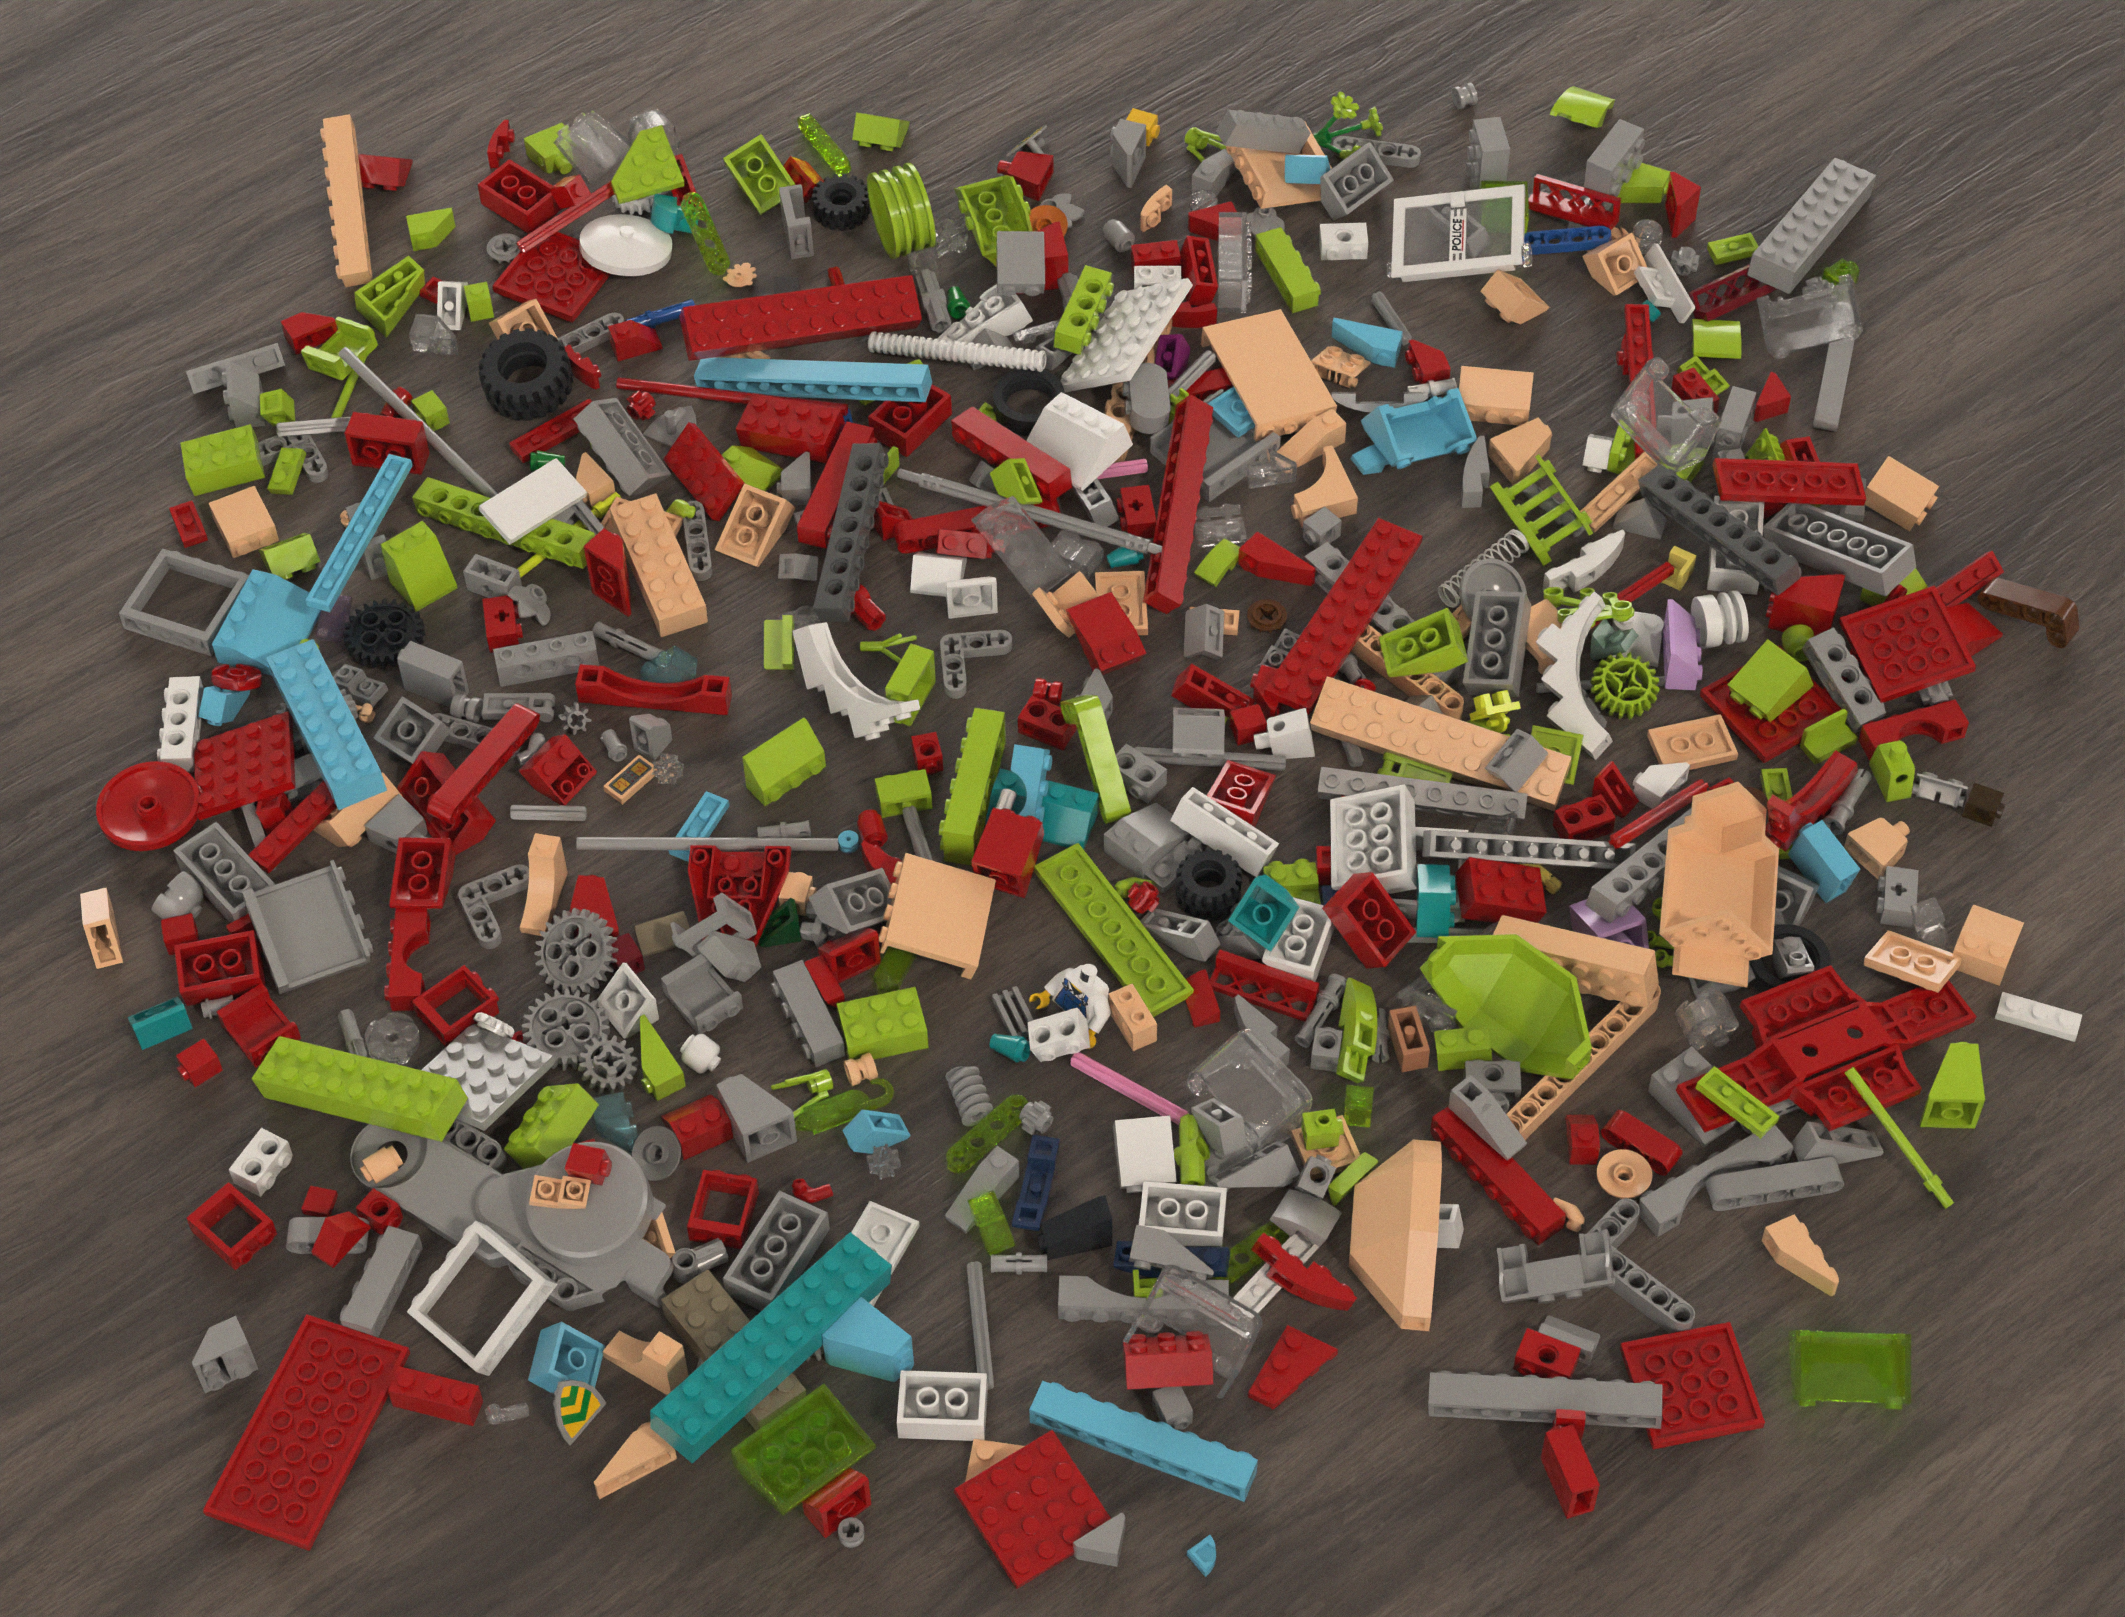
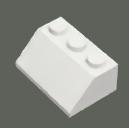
M1293 897L1300 908L1271 952L1267 949L1265 950L1262 962L1267 966L1316 982L1335 926L1323 911L1324 905Z

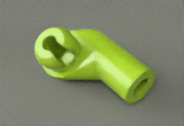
M677 499L665 512L678 515L681 518L687 517L691 519L694 517L696 509L694 506L689 505L688 502Z

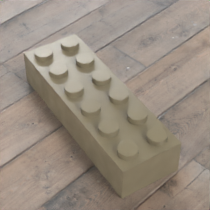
M708 1269L661 1299L664 1317L698 1359L701 1358L703 1362L750 1322ZM791 1373L744 1417L761 1437L808 1406L806 1389L795 1375Z

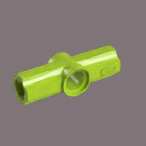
M1186 1114L1180 1117V1146L1174 1149V1158L1180 1167V1183L1204 1186V1161L1210 1158V1149L1194 1116Z

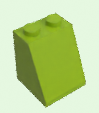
M423 521L380 544L390 583L408 604L414 607L416 612L458 588L436 535Z
M1769 639L1765 641L1728 683L1731 691L1730 696L1740 705L1743 703L1747 704L1750 707L1749 711L1760 720L1764 717L1769 722L1774 720L1814 685L1807 668Z
M1967 1042L1950 1043L1928 1095L1919 1122L1920 1127H1976L1985 1102L1978 1044Z

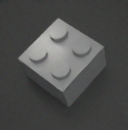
M402 696L373 738L383 747L412 765L421 751L436 753L451 729L442 721Z

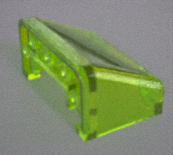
M1810 1330L1789 1331L1793 1400H1798V1406H1816V1401L1885 1403V1409L1903 1410V1404H1911V1334L1811 1332Z

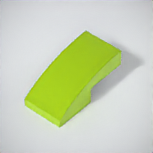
M1697 356L1679 366L1676 371L1681 373L1694 367L1717 396L1730 386L1715 368L1710 371Z
M1224 538L1209 552L1194 574L1210 585L1217 587L1228 569L1232 571L1237 564L1240 547Z

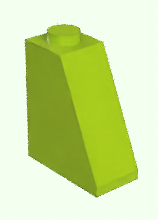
M1641 163L1640 167L1632 172L1629 182H1624L1617 197L1621 198V203H1661L1664 195L1667 193L1670 171Z

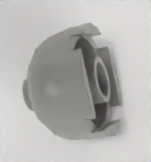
M182 871L167 885L169 887L164 894L160 893L151 910L161 919L192 913L195 919L203 909L200 906L203 900V890L200 883L191 874Z

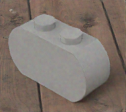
M1141 363L1132 379L1123 382V396H1127L1124 410L1125 415H1129L1130 425L1135 430L1141 433L1154 434L1165 428L1169 422L1171 408L1167 372L1156 364Z

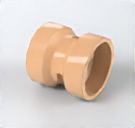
M869 1052L862 1054L859 1059L854 1060L851 1058L843 1061L851 1086L858 1085L865 1079L873 1080L878 1078L876 1065Z

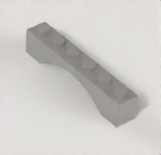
M1776 1125L1761 1139L1754 1133H1751L1749 1137L1743 1140L1737 1139L1723 1152L1717 1151L1711 1154L1705 1162L1700 1165L1694 1164L1690 1166L1683 1175L1677 1178H1669L1657 1190L1645 1192L1640 1197L1639 1216L1654 1235L1659 1237L1680 1224L1682 1214L1689 1201L1699 1190L1706 1186L1705 1182L1710 1177L1785 1164L1790 1161L1793 1145Z
M1059 1275L1058 1319H1065L1070 1322L1093 1320L1100 1323L1113 1320L1124 1323L1148 1321L1153 1324H1162L1164 1322H1178L1182 1325L1206 1323L1211 1326L1228 1324L1229 1280L1197 1281L1192 1286L1174 1294L1140 1298L1112 1292L1097 1284L1088 1276Z

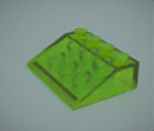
M823 1383L732 1448L731 1456L732 1464L748 1484L784 1516L877 1447Z

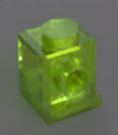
M1841 258L1830 268L1827 266L1824 269L1822 280H1827L1831 285L1832 293L1840 297L1857 284L1860 270L1854 261L1847 262Z

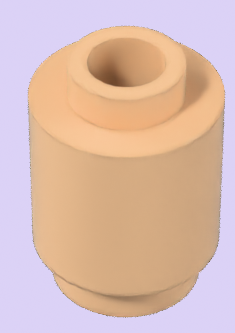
M391 1145L387 1149L383 1147L363 1159L362 1163L364 1166L360 1170L368 1182L373 1180L377 1184L399 1170L398 1167L403 1165V1162Z

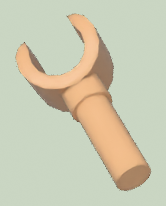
M365 703L363 706L356 705L359 719L365 723H372L376 715L372 711V705L369 703Z

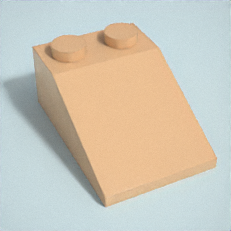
M744 483L715 551L759 567L786 530L796 507L784 498Z
M1973 904L1953 951V954L1962 956L1961 965L1957 971L2000 986L2024 922Z

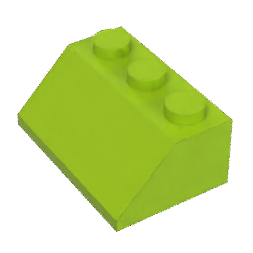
M805 718L800 719L742 757L746 788L764 806L772 801L779 800L783 794L792 788H797L803 781L812 775L820 773L826 767L824 750Z

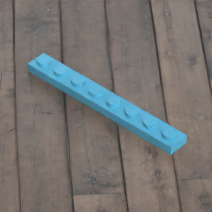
M388 454L307 596L306 604L308 607L327 612L332 610L413 466L411 459Z

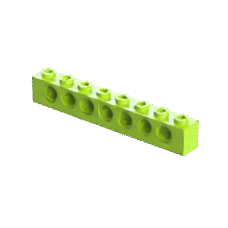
M429 477L426 478L412 498L416 511L421 516L430 517L444 524H451L465 531H471L485 538H492L509 545L479 511V505L491 498ZM552 518L510 545L522 548L527 552L543 555L548 559L564 562L569 566L584 569L587 565L584 545L595 534L592 531Z

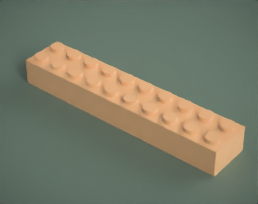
M1327 676L1310 721L1312 731L1341 741L1350 742L1383 755L1384 752H1389L1452 773V778L1482 788L1514 792L1503 780L1491 775L1485 769L1510 736ZM1544 748L1548 752L1547 757L1518 792L1528 794L1527 803L1555 811L1571 766V756Z

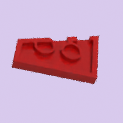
M1287 1325L1251 1386L1248 1398L1274 1410L1295 1392L1303 1381L1309 1376L1312 1377L1328 1360L1331 1361L1338 1355V1349Z

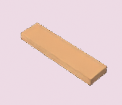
M1644 451L1580 511L1585 510L1592 520L1589 526L1594 533L1640 491L1638 480L1658 464H1661L1650 453Z

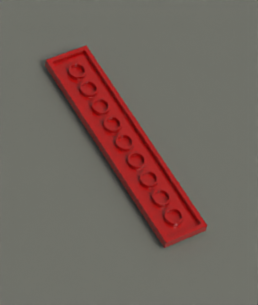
M1377 519L1264 689V696L1297 710L1306 708L1307 714L1310 715L1319 700L1327 676L1335 677L1421 545L1422 535L1383 519Z

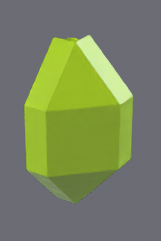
M1517 934L1438 937L1437 949L1430 954L1428 960L1420 967V970L1460 1028L1488 1026L1492 1052L1503 1060L1520 1062V1072L1573 1080L1590 1062L1592 1046L1576 976Z

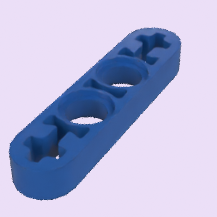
M1606 226L1527 232L1524 234L1523 252L1528 255L1593 250L1599 245L1611 241L1612 234L1611 230ZM1575 237L1583 238V240L1580 242L1572 241V239ZM1551 239L1560 240L1557 244L1549 243Z

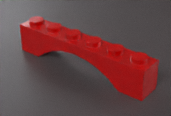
M580 664L575 683L580 703L728 715L732 698L730 677L703 675L685 682L655 683L627 677L605 666Z

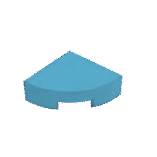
M1208 1535L1187 1551L1188 1558L1205 1577L1212 1571L1216 1561V1547L1211 1535Z

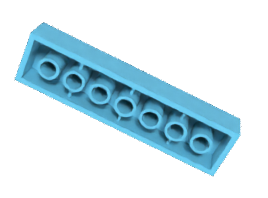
M314 639L266 657L272 677L338 810L387 791L381 770Z

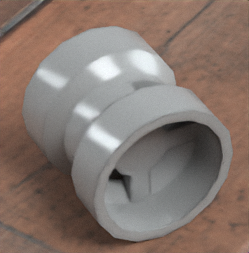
M458 692L452 699L450 715L459 719L464 717L467 721L477 723L482 716L483 699L477 697L468 698L466 694Z

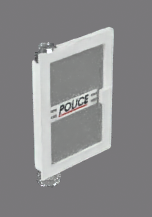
M1524 184L1394 199L1392 263H1387L1388 277H1391L1393 281L1402 280L1403 282L1495 273L1497 269L1505 272L1514 271L1518 267H1532L1530 243L1524 244Z

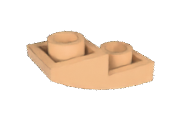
M1165 185L1160 188L1143 207L1140 224L1142 232L1155 227L1161 222V212L1168 210L1172 206V189L1169 186Z
M534 1175L529 1205L560 1209H585L591 1180L568 1176L557 1179Z

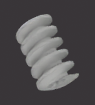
M975 1066L956 1067L948 1071L945 1076L949 1088L952 1090L951 1093L955 1099L958 1113L962 1117L961 1121L963 1125L970 1127L982 1123L993 1110L992 1104L989 1103V1095L985 1094L987 1090L985 1085H982L983 1079L979 1076V1068Z

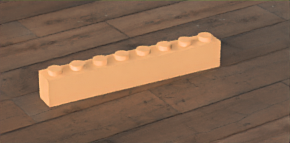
M350 114L323 119L324 128H321L320 132L322 141L326 143V147L322 148L325 162L328 161V167H325V175L327 181H330V186L327 187V194L329 200H332L333 205L329 206L331 219L335 223L334 226H331L333 239L337 241V245L333 246L335 258L339 259V265H336L337 277L343 280L345 287L367 284L373 278L355 126Z

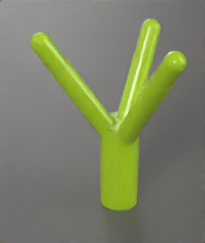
M899 633L884 641H861L860 651H881L897 663H900L901 658L887 650L886 647L914 641L917 639V636L913 635L902 638V634Z

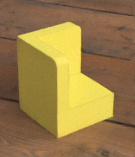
M1674 546L1670 551L1668 562L1675 568L1674 574L1662 581V583L1680 591L1694 571L1696 555Z

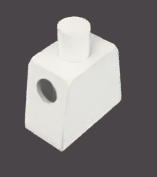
M1306 708L1268 718V732L1254 734L1256 750L1271 747L1273 755L1285 756L1286 759L1315 756Z

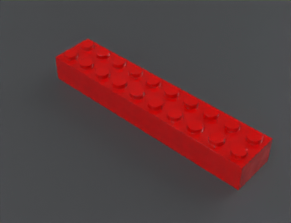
M912 275L687 306L682 308L679 315L688 361L870 335L873 331L878 334L879 332L887 333L915 329L922 320Z

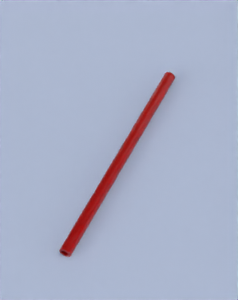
M618 377L616 382L617 389L740 404H748L753 394ZM767 395L839 408L842 410L843 416L848 414V404Z

